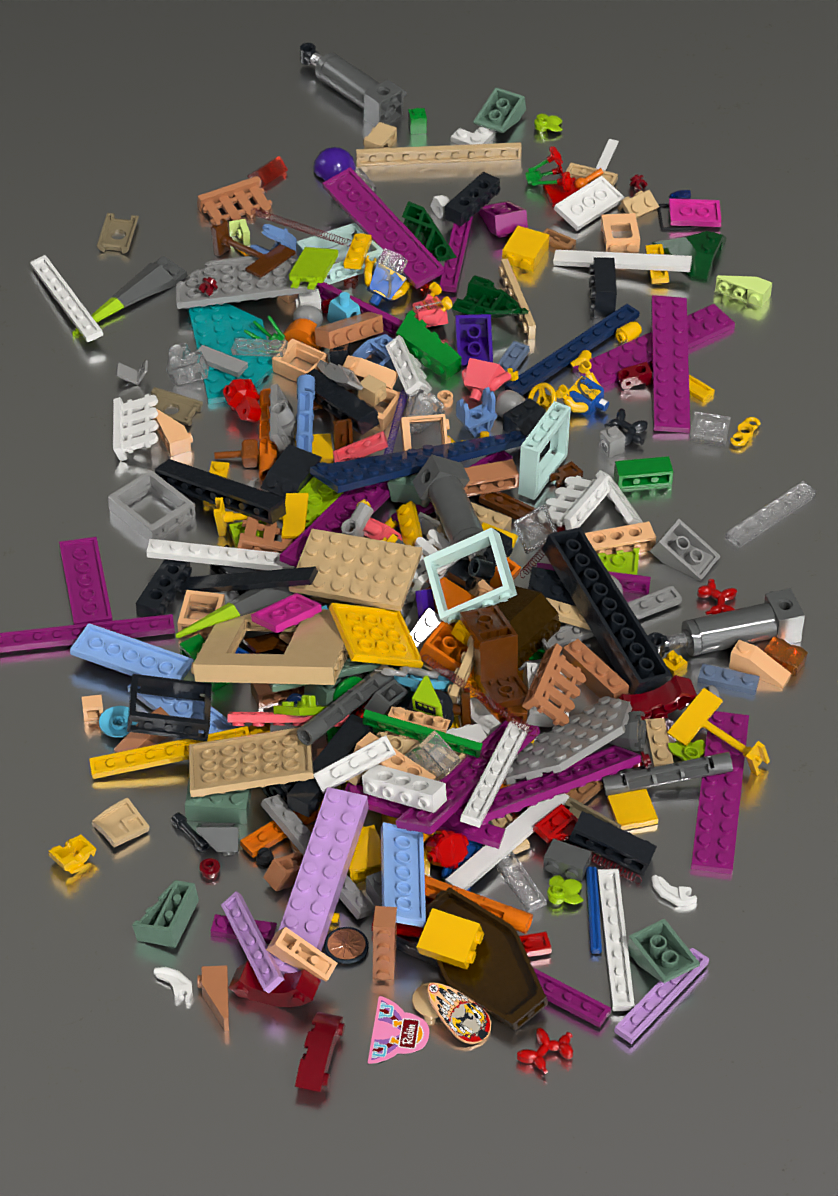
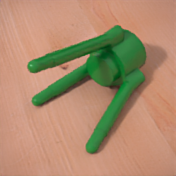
M270 315L268 319L278 334L274 332L271 335L259 323L253 321V324L269 337V342L246 329L244 330V333L265 344L271 350L275 349L278 351L286 343L285 335L280 331Z

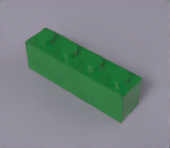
M410 310L396 332V337L400 335L404 339L409 353L414 355L425 367H428L445 380L461 371L462 357L446 342L442 343L439 335L435 331L431 333L426 328L427 324L423 320L419 321L415 317L416 313Z

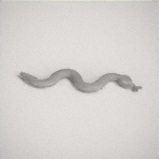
M408 666L400 667L399 670L393 668L374 669V671H381V674L387 676L405 677L407 674L423 678L428 675L430 679H437L441 675L435 669L427 671Z

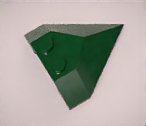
M408 201L402 218L405 219L403 224L439 262L457 258L426 209ZM386 256V267L399 271Z
M704 231L690 236L652 242L651 245L662 244L664 255L692 256L691 269L686 274L690 278L707 282L712 272L713 259L717 251L722 250L726 237L715 232Z
M476 275L469 281L467 294L464 299L457 298L451 308L454 316L491 314V319L524 315L529 312L526 308H520L518 302L505 291L495 288L491 280Z

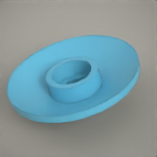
M114 706L105 710L99 718V727L102 732L117 738L127 736L129 734L127 732L129 707ZM132 722V725L138 724V722Z

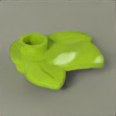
M543 113L536 116L534 121L535 129L539 131H547V129L555 132L562 131V128L558 126L562 123L560 117L548 116Z
M677 740L676 743H668L670 752L681 757L682 761L697 759L705 754L706 745L703 740H697L693 743L689 742L687 746Z
M560 875L553 876L549 880L548 900L554 904H562L564 901L569 904L582 903L583 898L578 894L582 889L581 882L574 879L564 880Z

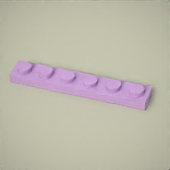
M236 891L221 906L263 990L270 993L284 980V977L272 954L266 950L268 946L242 895Z
M691 948L690 951L700 962V966L666 983L659 981L615 1026L614 1033L632 1044L708 965L709 958Z

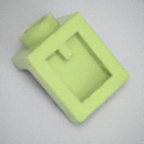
M246 220L230 221V236L238 235V238L242 239L243 245H250V231Z

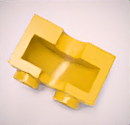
M80 834L69 839L64 847L61 845L53 847L49 850L48 856L65 871L73 874L87 866L85 862L90 855L94 857L97 848Z

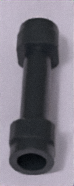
M178 812L172 816L171 822L177 829L181 828L194 841V846L197 850L205 852L209 849L210 844L187 823V818L183 814Z

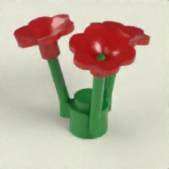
M554 146L549 148L551 155L546 160L534 167L528 168V172L525 173L529 185L558 184L563 185L565 192L571 190L572 180L570 172H563L561 166L563 164L562 156ZM554 160L558 165L557 168L552 169V171L541 173L540 170H536L541 166L545 165L546 163H551ZM551 174H559L562 179L540 181L542 177Z

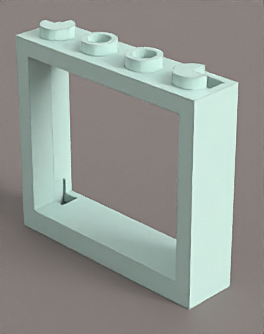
M352 223L325 233V237L328 240L316 235L297 241V256L301 255L305 247L327 249L339 245L335 243L339 239L342 244L347 242V239L353 240L354 235L352 236V234L364 233V231L356 223ZM372 240L366 257L369 256L368 259L370 261L376 258L379 263L386 266L385 251ZM344 261L335 263L328 273L329 278H325L324 282L332 284L363 274L365 265L363 263L361 270L344 268Z
M554 401L521 445L518 494L535 500L548 483L550 475L556 472L568 455L571 407ZM550 441V449L539 462L540 453Z
M489 528L423 558L439 617L448 624L457 623L460 620V612L506 602L509 598L517 595L500 534L493 528ZM491 545L503 586L448 610L437 569Z

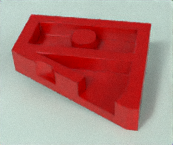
M560 804L539 821L533 830L546 843H551L553 839L559 841L568 840L578 818L564 805Z

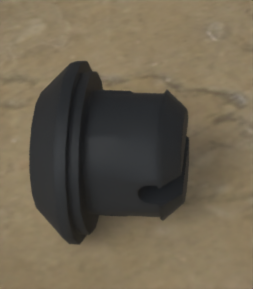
M266 847L261 848L256 856L257 863L263 866L270 865L274 859L273 853Z

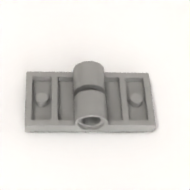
M278 384L271 385V394H269L271 406H269V437L277 445L278 452L282 454L289 444L293 445V438L297 434V420L293 414V407Z

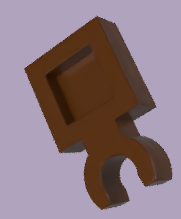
M571 461L558 468L557 473H552L549 477V482L556 480L555 487L559 488L567 477H583V471Z

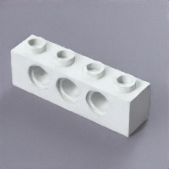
M379 764L370 768L362 775L363 792L365 794L432 813L447 801L446 783Z

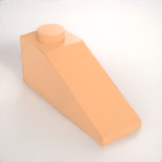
M348 355L343 364V367L354 372L360 382L368 375H371L386 383V388L393 389L398 378L397 371L363 358Z
M156 409L158 416L152 420H156L158 424L157 432L169 455L174 456L191 451V443H193L191 433L187 432L184 425Z
M738 640L731 651L729 668L760 676L759 680L780 688H784L791 676L788 670L755 645Z
M287 927L275 933L266 949L281 961L300 970L305 969L324 981H328L337 965V962Z

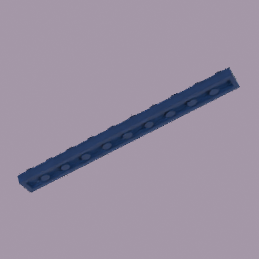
M625 304L520 374L518 380L505 384V390H514L523 396L534 386L542 383L569 365L570 362L578 358L583 350H591L615 334L618 328L639 318L640 312L629 304Z

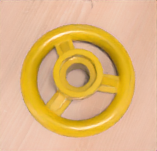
M539 383L532 388L528 399L531 398L533 400L535 393L539 390L536 403L548 410L557 399L556 392L550 384ZM545 388L549 390L551 395L546 394Z

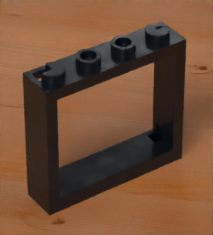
M132 674L127 732L207 741L210 729L212 684ZM137 693L204 701L203 720L137 712ZM132 722H138V726L132 725ZM204 730V734L198 733V731Z

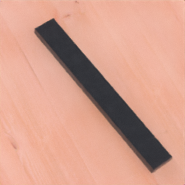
M314 566L188 577L185 580L180 591L185 595L186 590L214 593L312 585L318 570Z

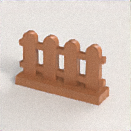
M256 176L199 195L197 208L200 212L203 211L204 214L208 213L211 218V225L218 226L222 218L235 221L240 220L242 215H246L247 218L253 219L255 218L256 209L261 210V212L270 213L272 201L267 200L264 196V189H260L261 180ZM249 198H253L256 205H252ZM234 203H238L241 210L237 211ZM223 208L226 215L222 216L218 209Z
M248 517L247 521L243 520L242 526L245 527V532L240 533L237 548L282 553L293 543V539H282L281 542L275 541V534L282 536V529L277 528L276 522L263 525L258 523V519ZM257 530L264 531L263 538L256 536Z
M557 643L544 652L522 706L527 710L535 706L540 714L543 712L550 717L554 725L565 726L569 723V717L564 711L569 713L575 708L574 702L569 698L575 699L580 695V689L575 684H583L586 681V677L581 672V668L578 666L575 668L565 660L566 657L563 654L560 655L563 647ZM560 672L563 673L566 677H568L570 681L567 678H565L562 674H560ZM554 685L558 687L561 691H563L564 694L560 692L557 688H555ZM548 699H550L552 702L558 705L559 708L552 704Z

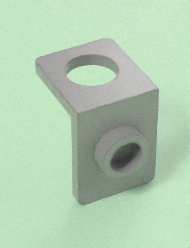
M145 360L138 370L118 363L116 376L138 385L147 373L148 361Z

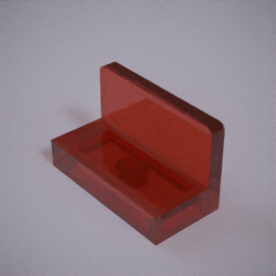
M278 156L247 177L250 179L258 176L263 187L288 169L280 156Z

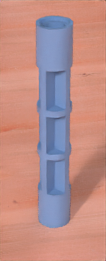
M305 374L297 378L298 403L296 414L297 434L295 440L296 447L312 453L315 378Z

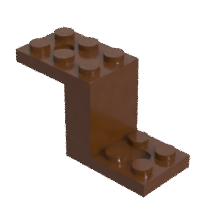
M497 605L460 612V620L472 636L474 642V680L482 692L485 693V696H488L487 699L490 697V700L493 699V702L496 701V704L502 705L501 709L503 707L522 705L528 693V688L518 675V634Z

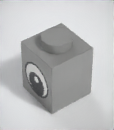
M617 426L600 432L599 448L608 458L624 453L626 436Z

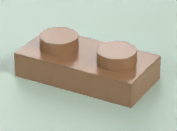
M592 781L586 783L584 787L573 788L565 794L585 804L603 789V783L601 781Z

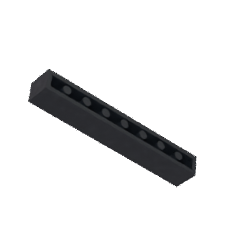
M172 459L166 460L155 468V473L180 493L216 505L215 498L223 497L226 509L269 524L275 523L286 514L285 498Z

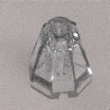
M418 389L409 395L404 417L444 414L445 410H442L444 404L434 394L428 393L426 395L423 394L424 390ZM435 422L409 424L410 435L422 433Z

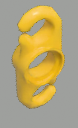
M755 417L746 418L738 425L737 432L730 438L731 444L734 446H744L753 437L754 430L760 426V420ZM741 430H748L749 433H742ZM734 438H739L741 441H735Z

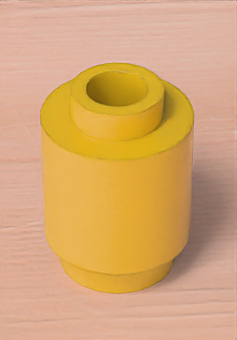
M634 321L616 330L617 341L625 344L638 338L642 333L640 324Z

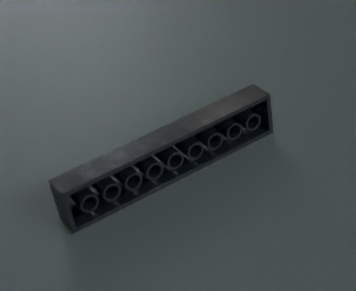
M581 527L548 534L542 547L543 552L617 674L629 685L628 692L630 695L646 693L666 684L672 677L671 672Z

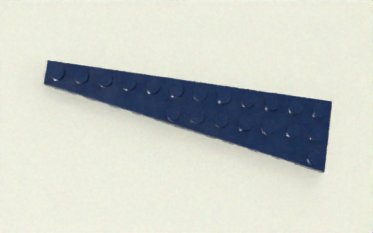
M512 431L501 435L436 446L424 445L423 448L408 449L407 451L330 464L321 462L317 466L310 467V474L335 492L341 493L419 473L432 454L462 462L520 447L527 437L519 431Z

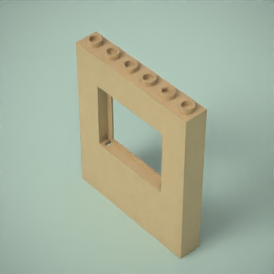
M322 609L321 612L313 617L284 629L282 632H295L284 654H237L235 652L247 631H271L252 622L251 614L253 613L213 625L211 633L208 634L206 642L203 643L201 651L197 653V658L191 665V672L195 676V682L335 685L349 654L329 609Z

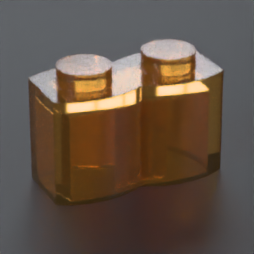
M772 637L763 651L788 670L791 676H797L805 664L808 654L802 647L790 645L784 639Z

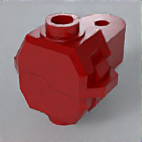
M232 380L223 389L227 403L232 411H237L241 420L252 423L258 422L261 417V407L258 403L260 395L252 380Z
M438 829L436 834H433L424 842L427 850L426 857L432 865L456 869L458 868V863L462 862L468 854L467 846L469 841L462 833Z

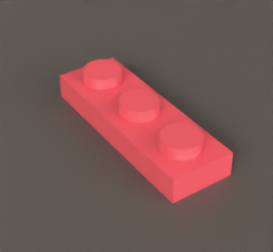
M382 431L333 451L335 463L341 460L346 461L347 458L350 459L351 457L353 459L354 457L356 459L358 457L364 458L367 455L387 448L386 435Z

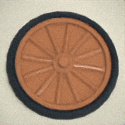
M340 927L328 934L324 942V949L332 960L342 964H351L361 960L367 954L369 942L362 931L353 927Z

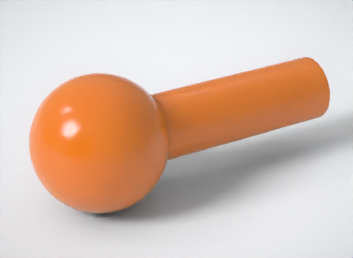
M599 168L585 178H577L574 183L575 188L580 190L588 183L604 174L603 170Z

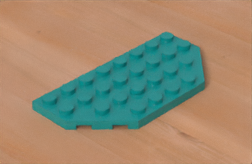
M228 303L188 308L197 350L201 345H205L248 362V368L239 378L200 363L208 404L227 402L223 389L232 380L251 379L257 388L263 382L264 377L273 373L269 347L244 333L246 329L267 341L266 335L253 324V321H256L264 328L262 319Z

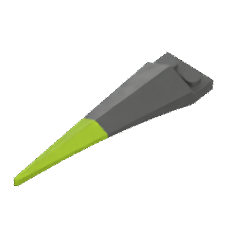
M162 256L156 262L149 263L91 316L97 323L139 300L174 287L188 276L187 271ZM76 328L72 333H73V336H75V335L79 334L80 332H79V330Z
M289 587L249 590L175 634L176 638H181L236 617L257 612L295 594V592H290ZM300 594V595H302V596H304V597H307V598L313 597V596H311V595Z

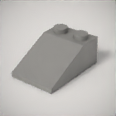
M680 519L669 527L650 550L663 564L698 581L703 579L721 557Z

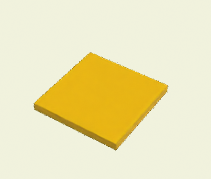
M339 603L330 604L329 610L351 661L422 668L424 663L400 611Z

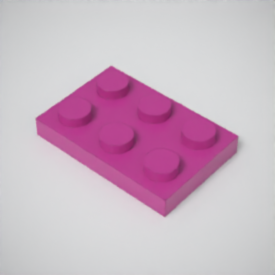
M669 199L670 225L721 227L719 200Z
M295 593L251 614L252 622L275 633H280L292 625L299 624L300 621L313 617L322 611L321 604Z

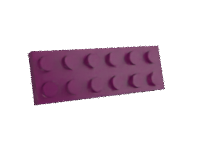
M97 536L60 541L59 547L74 625L113 621Z

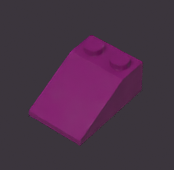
M509 201L488 204L479 211L489 231L497 237H505L508 233H513L517 226L528 228L526 209Z

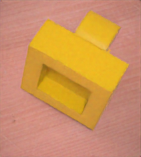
M674 650L670 651L662 659L673 677L686 669L688 662L681 655L679 656L675 653Z

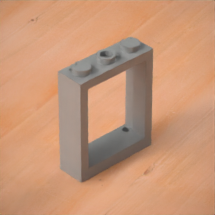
M152 470L140 475L108 496L109 510L148 541L149 539L161 540L195 518V504ZM149 487L154 488L178 507L152 525L125 504Z

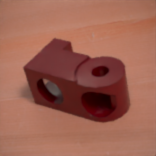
M647 362L623 368L617 373V379L623 389H630L633 386L644 383L645 386L653 385L652 371Z

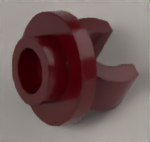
M636 174L630 179L631 183L629 185L630 187L634 186V190L639 192L641 190L639 185L645 189L648 184L643 180V175L639 176Z
M211 277L203 278L202 281L204 283L199 286V290L202 293L205 292L208 296H211L213 291L218 289L217 282Z
M640 751L641 763L633 765V768L644 765L645 769L649 768L648 766L652 765L649 754H644V751Z

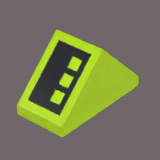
M428 675L424 676L412 697L413 710L435 717H443L442 705Z

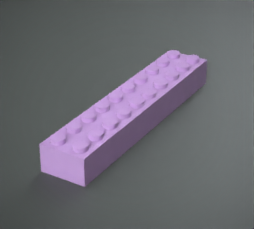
M327 787L279 928L281 930L287 927L320 951H322L369 809L368 797L366 795ZM272 954L283 977L285 973L301 971Z

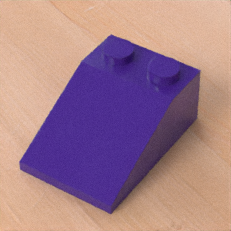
M491 314L455 315L456 352L462 357L461 366H468L469 358L493 363Z

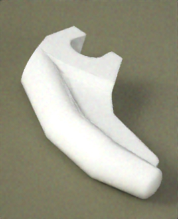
M653 875L651 877L652 886L659 896L676 906H690L697 902L696 895L688 897L692 891L690 887H673L661 876Z
M169 967L154 968L153 973L156 974V978L171 985L176 1001L179 1000L181 995H186V1003H190L193 996L192 982L185 975Z

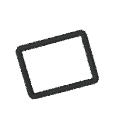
M658 204V217L662 231L691 230V226L663 227L660 207H669V204Z

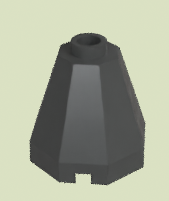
M631 711L628 713V723L624 725L625 732L609 743L633 752L644 751V748L640 747L641 744L645 745L647 724L646 720L641 718V716H645V713L642 711Z

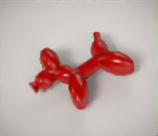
M709 579L707 586L704 585L698 588L697 596L701 599H707L710 596L717 599V605L705 612L706 615H713L735 610L732 606L725 605V602L731 601L736 597L737 589L728 588L720 592L716 589L715 580Z
M537 1028L536 1038L540 1045L537 1051L530 1049L520 1050L517 1052V1060L526 1064L534 1063L537 1068L546 1074L548 1071L543 1056L548 1050H559L562 1057L571 1059L573 1057V1048L569 1043L573 1035L570 1032H566V1035L561 1036L559 1041L550 1040L544 1029Z

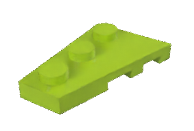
M633 548V551L630 552L619 550L616 551V554L609 555L598 553L607 571L637 575L640 548Z

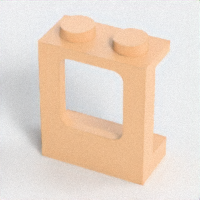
M635 213L602 214L600 228L601 232L604 233L605 252L639 253L640 235ZM631 231L632 237L614 238L612 232Z

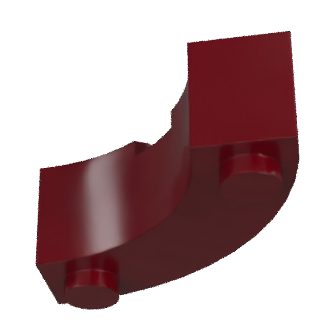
M675 675L670 681L655 690L642 694H621L618 699L629 701L632 711L644 712L645 716H641L642 720L668 718L667 714L677 709L681 711L692 703L697 697V693L691 679Z
M247 961L236 969L228 989L235 992L238 997L276 1007H297L313 1001L321 980L305 969L294 973H285L284 980L270 993H267L263 990L250 962Z
M317 1012L314 1016L312 1025H315V1027L308 1031L304 1043L307 1053H304L302 1059H300L295 1087L321 1092L325 1086L328 1087L330 1081L328 1069L338 1039L340 1036H343L345 1031V1023H342V1016Z

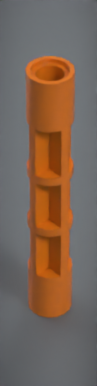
M270 388L263 389L259 393V405L261 407V417L259 419V478L264 481L268 471L277 460V445L269 437Z
M425 875V897L434 900L439 892L442 890L446 891L450 887L511 924L516 931L527 934L533 920V914Z

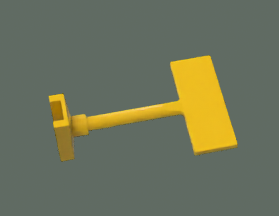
M286 493V514L279 519L283 520L282 539H297L305 531L309 493ZM223 497L215 498L217 509H214L213 512L218 535L226 536L228 522L247 520L249 516L234 513V511H225Z
M703 688L669 729L667 734L687 746L699 730L704 727L743 753V756L747 758L751 772L758 776L760 774L758 766L762 761L766 764L770 762L765 745L757 741L753 748L747 747L709 722L708 719L722 704L723 700Z

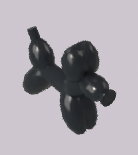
M623 408L618 410L616 419H612L609 423L604 424L605 428L621 426L628 430L624 433L626 436L625 446L631 442L640 443V445H643L645 442L636 433L645 431L648 422L639 420L633 424L625 421L626 412Z

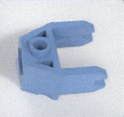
M270 224L263 225L262 233L276 241L271 250L282 244L296 251L297 239L286 228L280 229ZM259 245L250 246V248L263 254L271 251Z
M387 334L367 340L352 355L366 359L371 354H374L382 361L378 365L396 370L386 348V345L393 339Z
M489 387L485 388L482 395V404L472 409H469L467 403L464 404L463 399L456 402V417L474 438L479 437L481 431L490 432L497 418L494 392H490Z

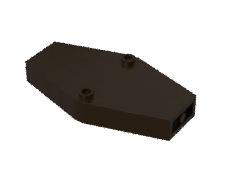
M450 887L446 891L442 890L430 904H425L426 922L432 908L479 923L484 932L481 944H477L475 949V960L472 964H469L468 969L437 960L449 987L464 994L482 1007L487 1014L514 1031H517L549 1004L520 937L511 924Z

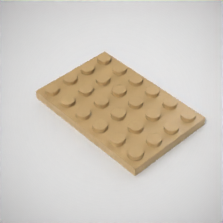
M311 529L296 568L316 566L318 573L312 585L289 586V591L401 611L423 553L422 547Z
M298 728L189 744L191 797H204L210 794H223L236 790L243 791L249 788L314 779L311 745L303 744L298 739Z

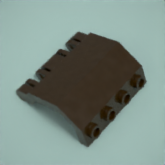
M515 586L516 596L509 598L506 602H500L495 605L499 607L518 634V668H520L543 646L541 641L543 638L548 642L560 630L561 623L559 621V613L541 592Z

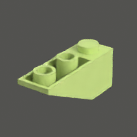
M718 275L715 290L763 307L771 296L772 282L759 277Z

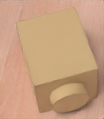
M368 375L360 382L363 389L358 390V398L374 407L384 401L387 395L386 383L371 375Z

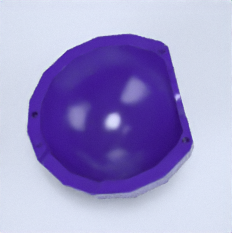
M332 147L326 148L319 153L314 161L313 171L317 176L327 181L350 167L355 171L356 166L349 152L342 148Z

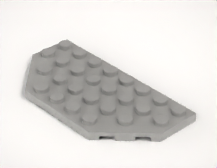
M244 256L207 262L205 268L201 271L197 269L188 276L189 279L185 282L180 281L176 284L177 309H188L197 306L221 305L229 302L258 300L268 297L292 296L300 293L308 294L316 292L317 289H307L309 282H301L298 288L290 287L292 281H289V273L297 259L291 257L262 278H259L245 271L246 267L258 259L253 256ZM211 277L217 282L218 289L214 290L211 296L199 290V286L204 283L202 281L203 278Z
M609 696L602 697L598 700V703L585 707L583 712L578 715L569 717V723L565 726H554L550 732L539 735L537 740L529 743L516 755L503 784L516 783L515 779L526 778L530 780L542 777V772H562L625 732L624 725L628 723V713L632 711L630 702Z

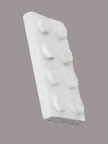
M601 176L557 203L554 210L578 231L620 204V201L625 197Z

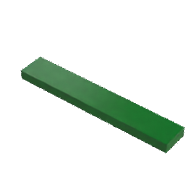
M366 709L363 715V724L476 758L480 757L482 751V743Z

